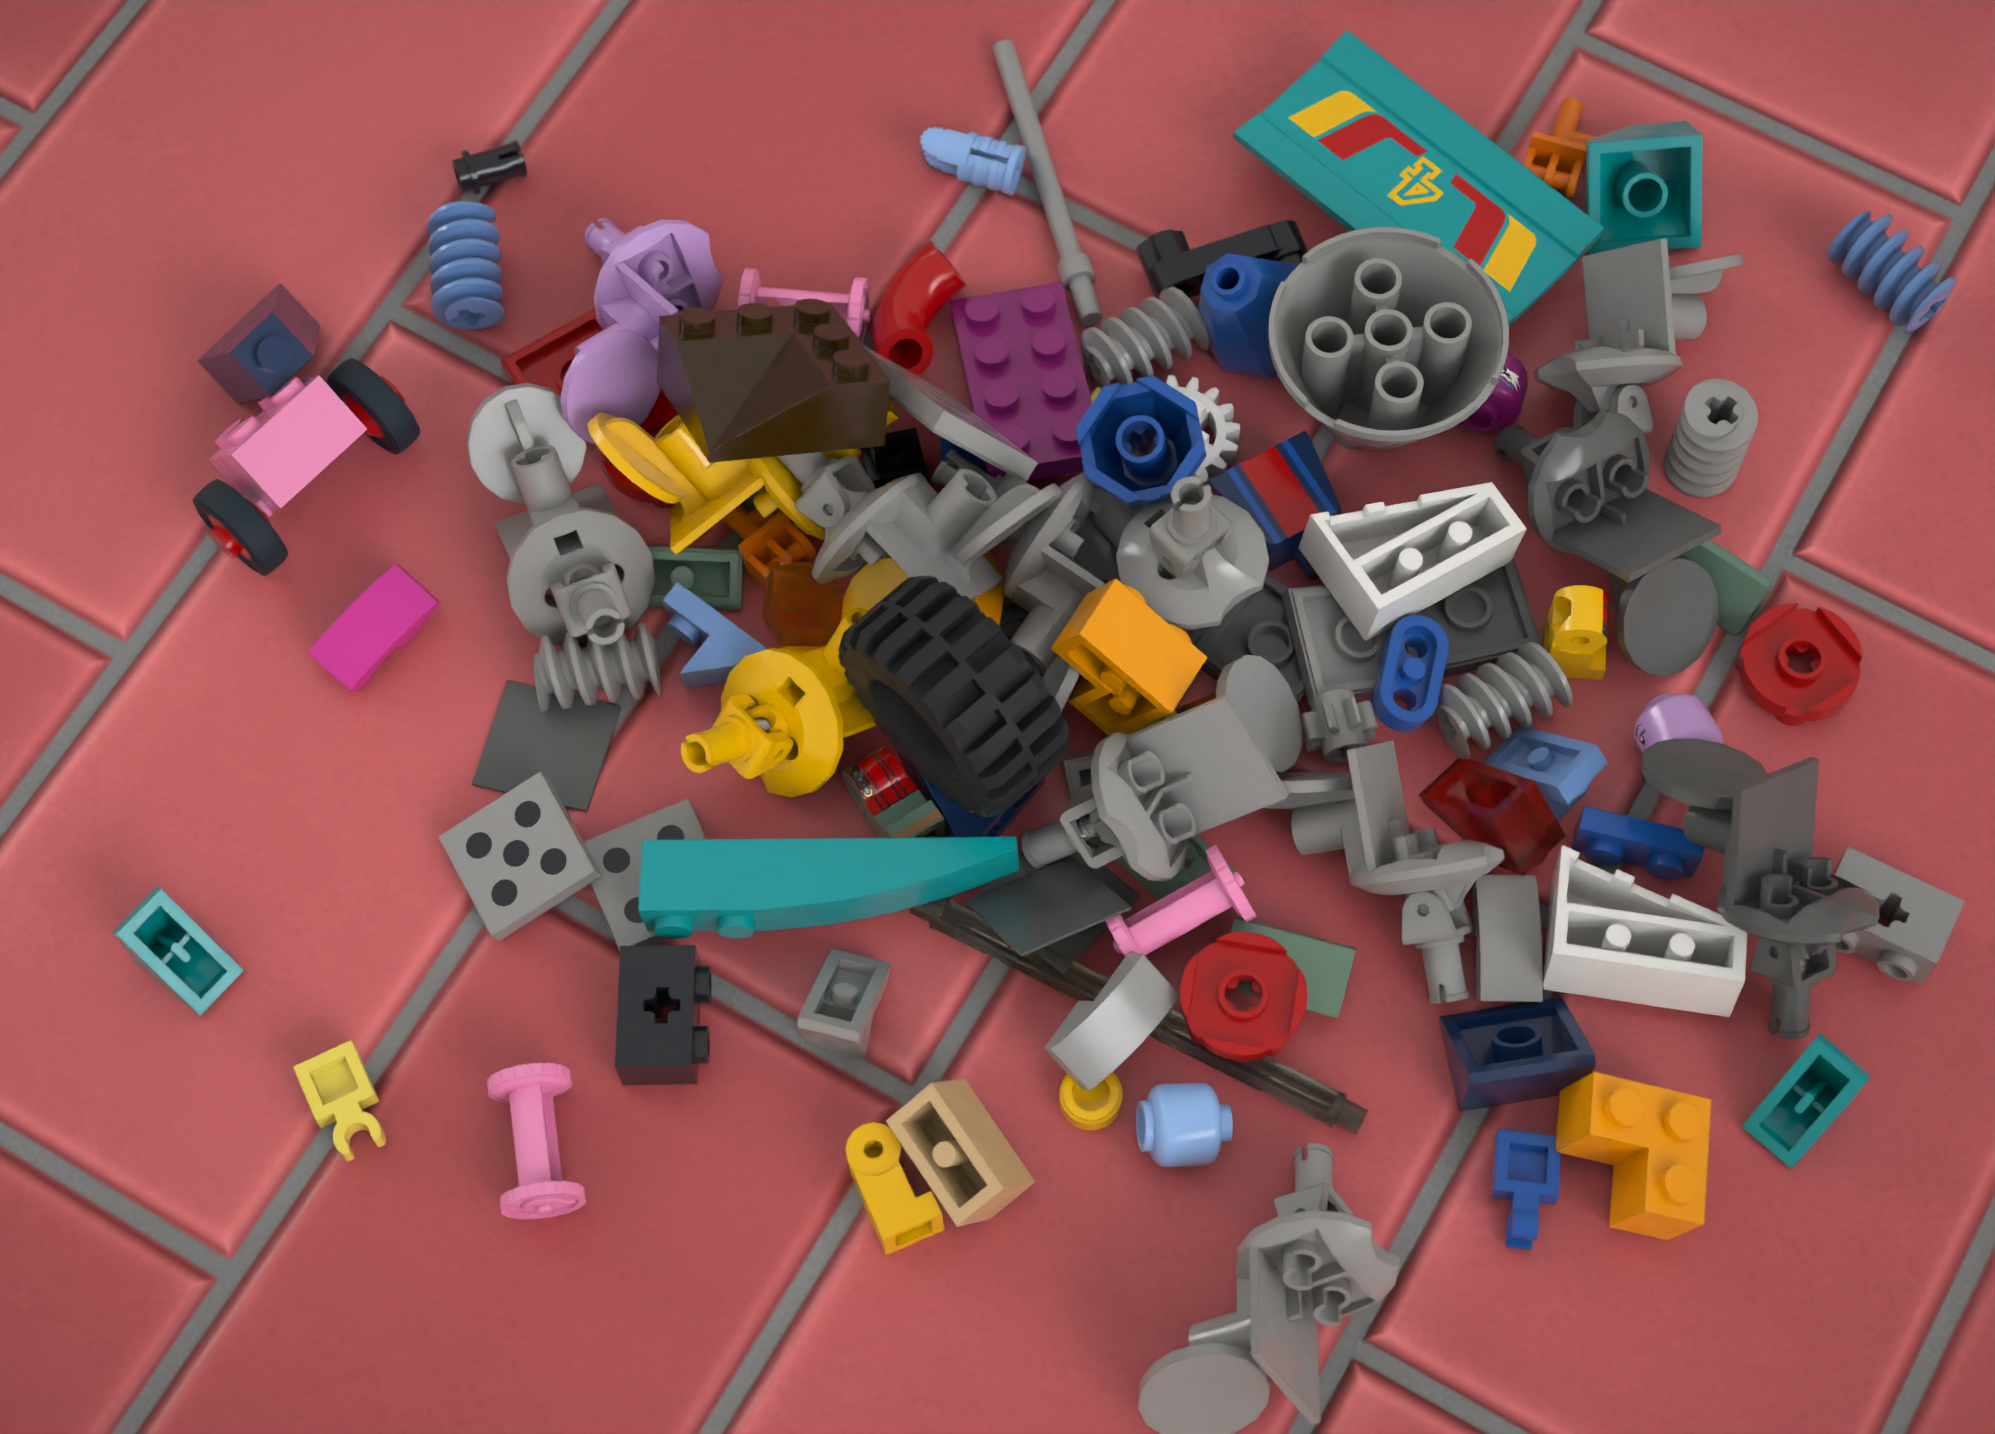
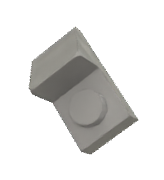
M831 948L798 1016L797 1028L804 1041L814 1046L864 1058L868 1051L872 1018L887 987L891 963Z

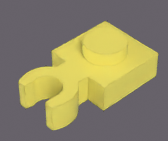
M352 1040L293 1066L314 1118L320 1128L337 1121L333 1131V1142L346 1161L349 1162L355 1159L354 1153L350 1148V1138L357 1131H369L378 1148L386 1144L385 1132L377 1119L363 1111L364 1108L379 1102V1099Z

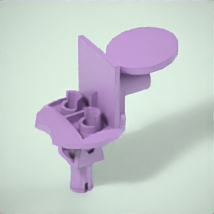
M600 218L598 223L603 228L602 230L592 222L585 231V245L590 251L596 253L603 262L594 293L596 317L603 330L574 347L575 358L564 377L560 397L564 420L572 431L585 441L596 445L589 434L587 423L599 412L608 413L617 418H628L639 426L649 416L660 392V385L657 382L659 316L678 315L687 308H704L712 311L718 302L724 276L717 271L713 263L709 234L686 220L661 219L646 226L640 225L625 234L613 221L608 218Z

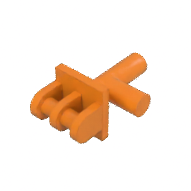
M1568 97L1562 101L1551 135L1533 131L1523 166L1549 186L1565 190V197L1573 198L1586 158V141L1596 138L1595 136L1576 131L1584 106L1579 99L1574 97Z
M739 505L721 519L744 540L737 547L750 580L755 584L760 582L769 591L778 586L776 579L784 572L791 575L797 570L796 563L803 557L810 560L817 554L809 539L791 524L789 517L779 508L764 518L756 507L748 513Z

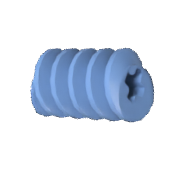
M450 202L436 209L430 215L427 223L430 237L428 250L431 257L429 269L432 276L430 289L433 296L431 300L433 316L442 324L465 331H481L494 328L502 323L505 318L504 308L500 305L504 298L502 286L499 285L503 278L501 267L498 265L501 260V251L497 246L500 240V232L498 227L492 224L496 220L497 213L489 206L478 202Z
M1865 211L1856 216L1839 232L1828 247L1826 256L1831 263L1839 264L1843 262L1841 269L1843 275L1848 279L1859 278L1857 284L1859 291L1866 295L1875 293L1873 299L1875 307L1878 310L1884 311L1891 309L1889 314L1891 323L1894 326L1907 324L1905 333L1909 334L1924 325L1943 307L1956 286L1957 280L1954 277H1950L1936 284L1933 280L1939 272L1941 264L1938 261H1934L1920 269L1917 264L1925 253V249L1919 245L1904 253L1901 249L1907 241L1909 233L1906 230H1901L1888 237L1885 233L1892 224L1893 217L1890 214H1886L1873 222L1870 219L1871 211Z

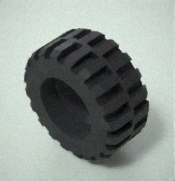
M929 575L909 577L844 631L838 649L840 664L846 669L844 674L849 684L858 693L857 698L863 707L871 713L875 719L874 722L884 735H887L897 746L896 749L906 760H909L929 783H933L938 787L941 794L950 801L959 803L963 810L969 813H976L979 817L1003 814L1065 758L1070 740L1066 720L1060 716L1061 708L1055 697L1049 694L1045 687L1046 683L1041 675L1031 667L1025 659L1026 655L1016 643H1012L1005 636L1002 628L991 617L984 615L975 602L967 596H961L957 593L955 587L947 582H939L936 577Z

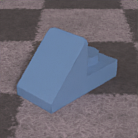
M678 582L663 599L667 616L670 618L667 626L691 646L695 647L699 641L703 643L680 673L684 687L694 688L726 683L729 672L745 656L767 649Z
M1519 725L1511 733V737L1505 739L1480 767L1490 779L1538 819L1549 826H1553L1587 792L1591 780L1608 762L1595 744L1532 728L1523 729Z

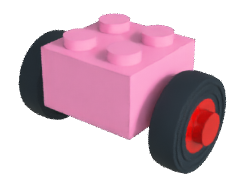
M349 358L331 372L327 378V383L320 375L302 381L295 376L271 397L261 398L258 404L263 408V411L256 418L252 415L245 421L242 419L237 420L214 441L221 449L209 461L235 489L223 481L215 479L200 490L193 499L197 512L211 529L208 534L215 544L233 559L237 556L248 567L263 576L273 572L284 562L288 556V551L268 520L273 515L271 510L281 509L363 433L392 454H399L407 449L420 435L419 425L404 403L405 400L399 390L385 377L377 375L360 361Z

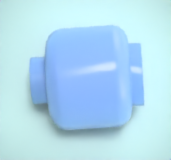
M1206 1083L1158 1084L1151 1089L1147 1100L1139 1101L1137 1104L1136 1133L1140 1151L1149 1152L1152 1160L1159 1166L1181 1167L1212 1164L1220 1152L1221 1142H1230L1232 1139L1233 1121L1229 1104H1219L1214 1089Z

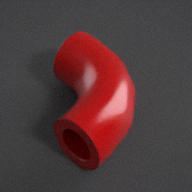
M932 241L921 248L894 275L877 302L870 325L873 351L917 376L925 371L933 357V344L927 335L931 321L937 312L967 285L955 267Z

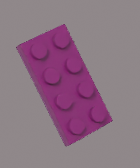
M1062 282L950 300L951 317L972 412L1038 462L1027 481L1083 472V459L1078 443L1076 426L1091 406L1092 400ZM984 461L986 473L994 478L998 475L1005 476L1006 472Z

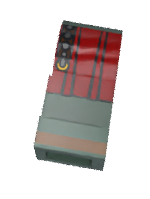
M886 746L878 748L841 771L843 781L850 795L862 811V817L877 838L946 837L945 818L931 800L926 801L910 780L896 756Z

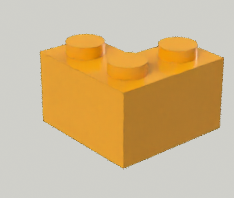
M1116 578L1085 595L1050 648L1083 676L1068 702L1108 736L1116 732H1131L1173 713L1207 659V656L1192 644L1190 637L1185 631L1173 624L1167 623L1146 605L1145 598L1136 589L1122 584Z
M1593 1072L1560 1090L1555 1152L1613 1165L1609 1227L1669 1240L1704 1225L1711 1099Z

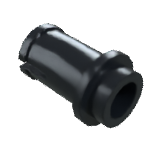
M511 141L510 144L471 155L467 150L461 151V158L452 160L454 173L461 192L472 190L473 194L477 195L481 192L480 187L518 176H527L526 163L523 153L519 154L521 148L518 141Z

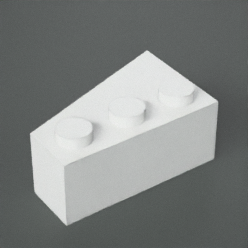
M1489 482L1422 494L1417 501L1385 506L1384 502L1366 504L1362 511L1334 516H1330L1329 511L1311 514L1298 548L1362 638L1367 641L1391 628L1403 617L1422 611L1511 562L1527 528L1495 485Z
M1562 845L1550 881L1543 962V989L1730 1017L1745 983L1747 932L1726 922L1721 914L1680 896L1672 894L1671 898L1668 899L1634 884V876L1617 869L1613 875L1578 859L1580 852Z

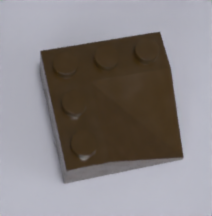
M802 299L797 301L795 305L779 307L747 303L739 306L737 310L712 312L704 308H687L678 315L659 316L657 382L709 463L885 446L890 379L831 302L827 303L819 299Z

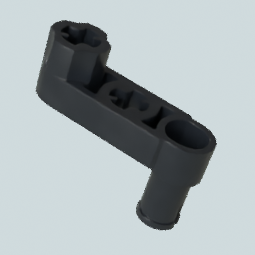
M1284 220L1191 250L1183 231L1168 229L1151 235L1146 241L1137 246L1136 252L1155 298L1159 299L1162 290L1169 287L1181 290L1189 298L1200 295L1207 266L1227 253L1291 263L1297 267L1302 262V257L1308 252V249L1297 223L1293 220Z

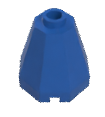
M1227 253L1207 266L1200 290L1199 312L1209 334V348L1225 372L1271 379L1277 375L1269 351V315L1275 293L1281 281H1285L1296 268L1294 264Z
M1154 375L1136 379L1137 382L1121 385L1120 382L1103 386L1076 426L1078 443L1083 459V469L1087 481L1129 508L1171 499V491L1175 483L1184 477L1193 476L1207 456L1195 401Z

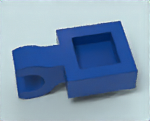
M1497 1129L1494 1136L1491 1198L1510 1200L1505 1235V1247L1531 1250L1533 1240H1537L1539 1204L1555 1205L1559 1198L1561 1153L1555 1152V1135Z

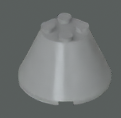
M1373 227L1346 232L1320 243L1304 254L1302 262L1290 273L1285 281H1281L1275 293L1269 315L1268 342L1272 362L1278 377L1293 399L1305 411L1334 434L1336 441L1345 448L1386 451L1448 430L1477 411L1488 399L1501 377L1509 346L1508 318L1501 296L1490 277L1472 258L1467 262L1452 251L1440 246V238L1416 230L1396 227Z

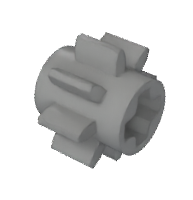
M1334 689L1315 696L1310 701L1312 712L1302 714L1304 721L1302 723V734L1307 751L1321 748L1324 760L1329 763L1347 762V750L1367 746V740L1376 738L1374 729L1378 728L1371 700L1357 704L1354 692L1350 689Z

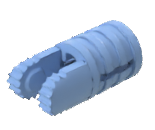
M936 126L934 128L928 127L926 131L923 130V135H920L921 141L919 144L922 147L921 151L925 162L929 164V167L955 175L957 180L961 182H970L973 185L984 186L993 191H1002L1004 194L1011 196L1014 194L1024 167L1025 146L1013 145L1004 140H995V138L990 136L984 137L972 131L969 134H965L951 129L943 130L942 127L936 128Z

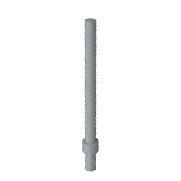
M1001 40L993 46V52L1023 145L1026 148V155L1060 257V261L1057 264L1063 288L1071 291L1081 324L1085 326L1094 325L1103 317L1092 285L1096 276L1089 256L1081 251L1014 43L1011 40Z

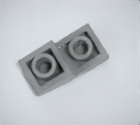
M1485 874L1472 885L1471 921L1473 932H1471V936L1476 937L1475 1000L1543 1002L1542 934L1536 876Z
M1128 953L1094 1001L1079 1000L1044 1050L1082 1090L1090 1091L1141 1045L1179 999L1180 994L1143 954Z

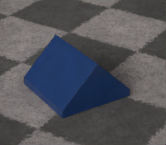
M1562 997L1543 1000V1002H1528L1439 1016L1441 1033L1459 1112L1559 1096L1560 1090L1591 1074L1596 1066L1595 1052Z

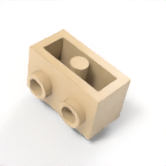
M965 1078L930 1083L886 1120L901 1143L903 1150L914 1162L937 1196L940 1205L949 1214L957 1227L990 1220L1035 1183V1180Z

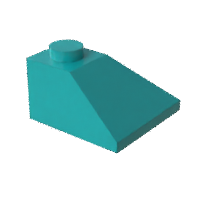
M1687 121L1629 125L1586 141V214L1604 227L1601 237L1587 251L1588 255L1657 239H1667L1668 249L1701 247L1703 134Z

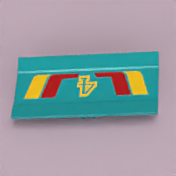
M1348 30L1333 43L1316 64L1262 113L1255 115L1233 132V139L1349 231L1373 227H1396L1416 230L1440 238V246L1452 251L1468 262L1472 258L1485 271L1497 288L1504 303L1509 327L1574 266L1604 232L1603 226Z

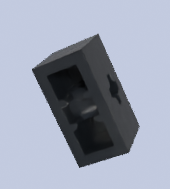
M695 945L620 946L615 1067L622 1085L698 1084V1064L709 1063L710 1032L709 1026H700V1004L711 1003L712 975L710 966H701ZM663 1007L674 1008V1011L668 1015L667 1023H657L656 1019L661 1018L663 1014Z

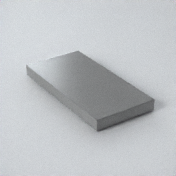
M864 346L890 379L889 397L935 434L1021 481L1029 479L1038 464L1037 461L946 391Z

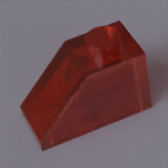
M1458 758L1419 794L1423 803L1461 839L1483 842L1502 849L1505 859L1497 866L1523 876L1530 869L1541 864L1546 859L1548 852L1566 836L1534 780L1471 759L1462 760Z

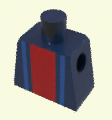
M1306 431L1209 479L1208 484L1211 487L1212 495L1225 497L1248 511L1264 533L1269 556L1268 570H1274L1295 559L1308 580L1320 578L1298 547L1311 514L1329 511L1330 516L1340 515L1342 512L1337 497Z

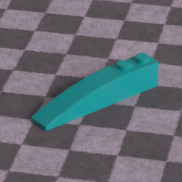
M1017 837L642 840L638 911L647 931H655L656 935L669 939L690 937L692 931H717L719 935L727 938H747L753 936L755 931L822 926L893 913L953 896L1019 871Z

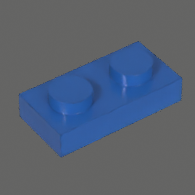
M1587 806L1583 807L1575 827L1571 849L1585 853V857L1592 862L1610 866L1618 865L1621 862L1645 867L1650 875L1666 880H1677L1683 876L1692 878L1704 853V847L1693 844L1686 839L1684 829Z

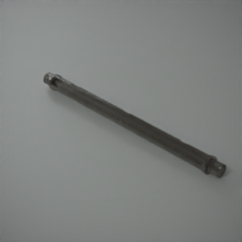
M951 897L910 908L911 914L930 923L929 928L940 931L982 953H987L999 959L1002 963L1078 1001H1094L1110 979L1047 946L1021 957L972 909L954 901ZM1039 954L1068 968L1064 974L1060 973ZM1172 1008L1149 1035L1259 1091L1262 1090L1276 1097L1277 1100L1323 1122L1324 1125L1330 1128L1335 1124L1357 1135L1369 1111L1347 1100L1348 1094L1342 1091L1339 1092L1268 1056L1253 1061H1234L1209 1052L1204 1046L1197 1044L1190 1037L1182 1014Z

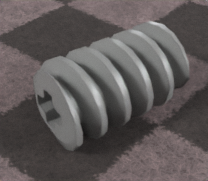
M1169 287L1162 290L1159 299L1155 297L1144 299L1139 309L1136 307L1126 308L1122 311L1120 319L1110 317L1103 320L1100 330L1096 327L1083 330L1080 346L1083 361L1095 388H1103V386L1111 385V380L1113 379L1118 383L1121 382V385L1133 383L1130 371L1132 369H1135L1141 377L1152 376L1153 370L1150 362L1152 359H1155L1164 370H1168L1173 365L1171 349L1174 348L1183 360H1187L1192 357L1193 353L1190 343L1192 338L1203 350L1209 349L1210 340L1201 313L1191 299L1181 290Z
M1719 378L1703 380L1691 388L1680 411V417L1676 422V428L1673 431L1664 459V470L1667 479L1676 490L1688 496L1706 498L1718 495L1731 486L1738 475L1739 468L1752 440V435L1757 428L1758 411L1754 399L1746 389L1733 381Z
M644 622L638 623L634 641H628L623 632L617 641L607 645L596 644L588 637L586 647L581 648L576 638L566 632L563 648L557 651L549 635H542L539 652L534 654V678L541 711L548 710L552 693H554L563 709L571 708L576 690L579 691L586 705H595L600 687L603 688L610 702H619L623 684L627 685L634 699H643L647 681L651 682L657 695L662 696V682L656 642L651 637Z
M1528 642L1519 647L1517 654L1509 652L1499 656L1496 665L1489 662L1479 666L1476 676L1467 673L1457 678L1455 686L1450 684L1442 685L1435 711L1445 740L1454 754L1464 760L1470 756L1467 739L1471 738L1481 750H1485L1491 745L1488 728L1492 727L1498 736L1502 739H1507L1511 737L1512 733L1508 718L1513 717L1523 729L1532 726L1533 721L1530 707L1533 706L1543 718H1548L1553 715L1550 697L1554 696L1564 708L1570 707L1573 701L1572 689L1562 669L1550 653L1539 644Z

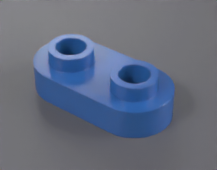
M1423 615L1403 617L1388 633L1383 644L1372 695V705L1381 722L1396 731L1410 732L1420 728L1434 713L1438 704L1449 651V642L1442 627L1429 617ZM1405 646L1413 647L1418 652L1419 658L1410 656L1406 652ZM1394 698L1403 700L1407 704L1408 710L1399 707Z

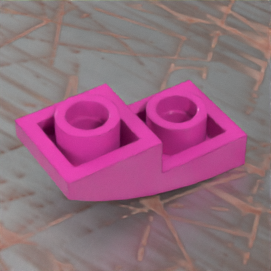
M394 564L348 606L308 650V653L349 691L359 692L395 647L404 648L439 607L441 602L399 564Z

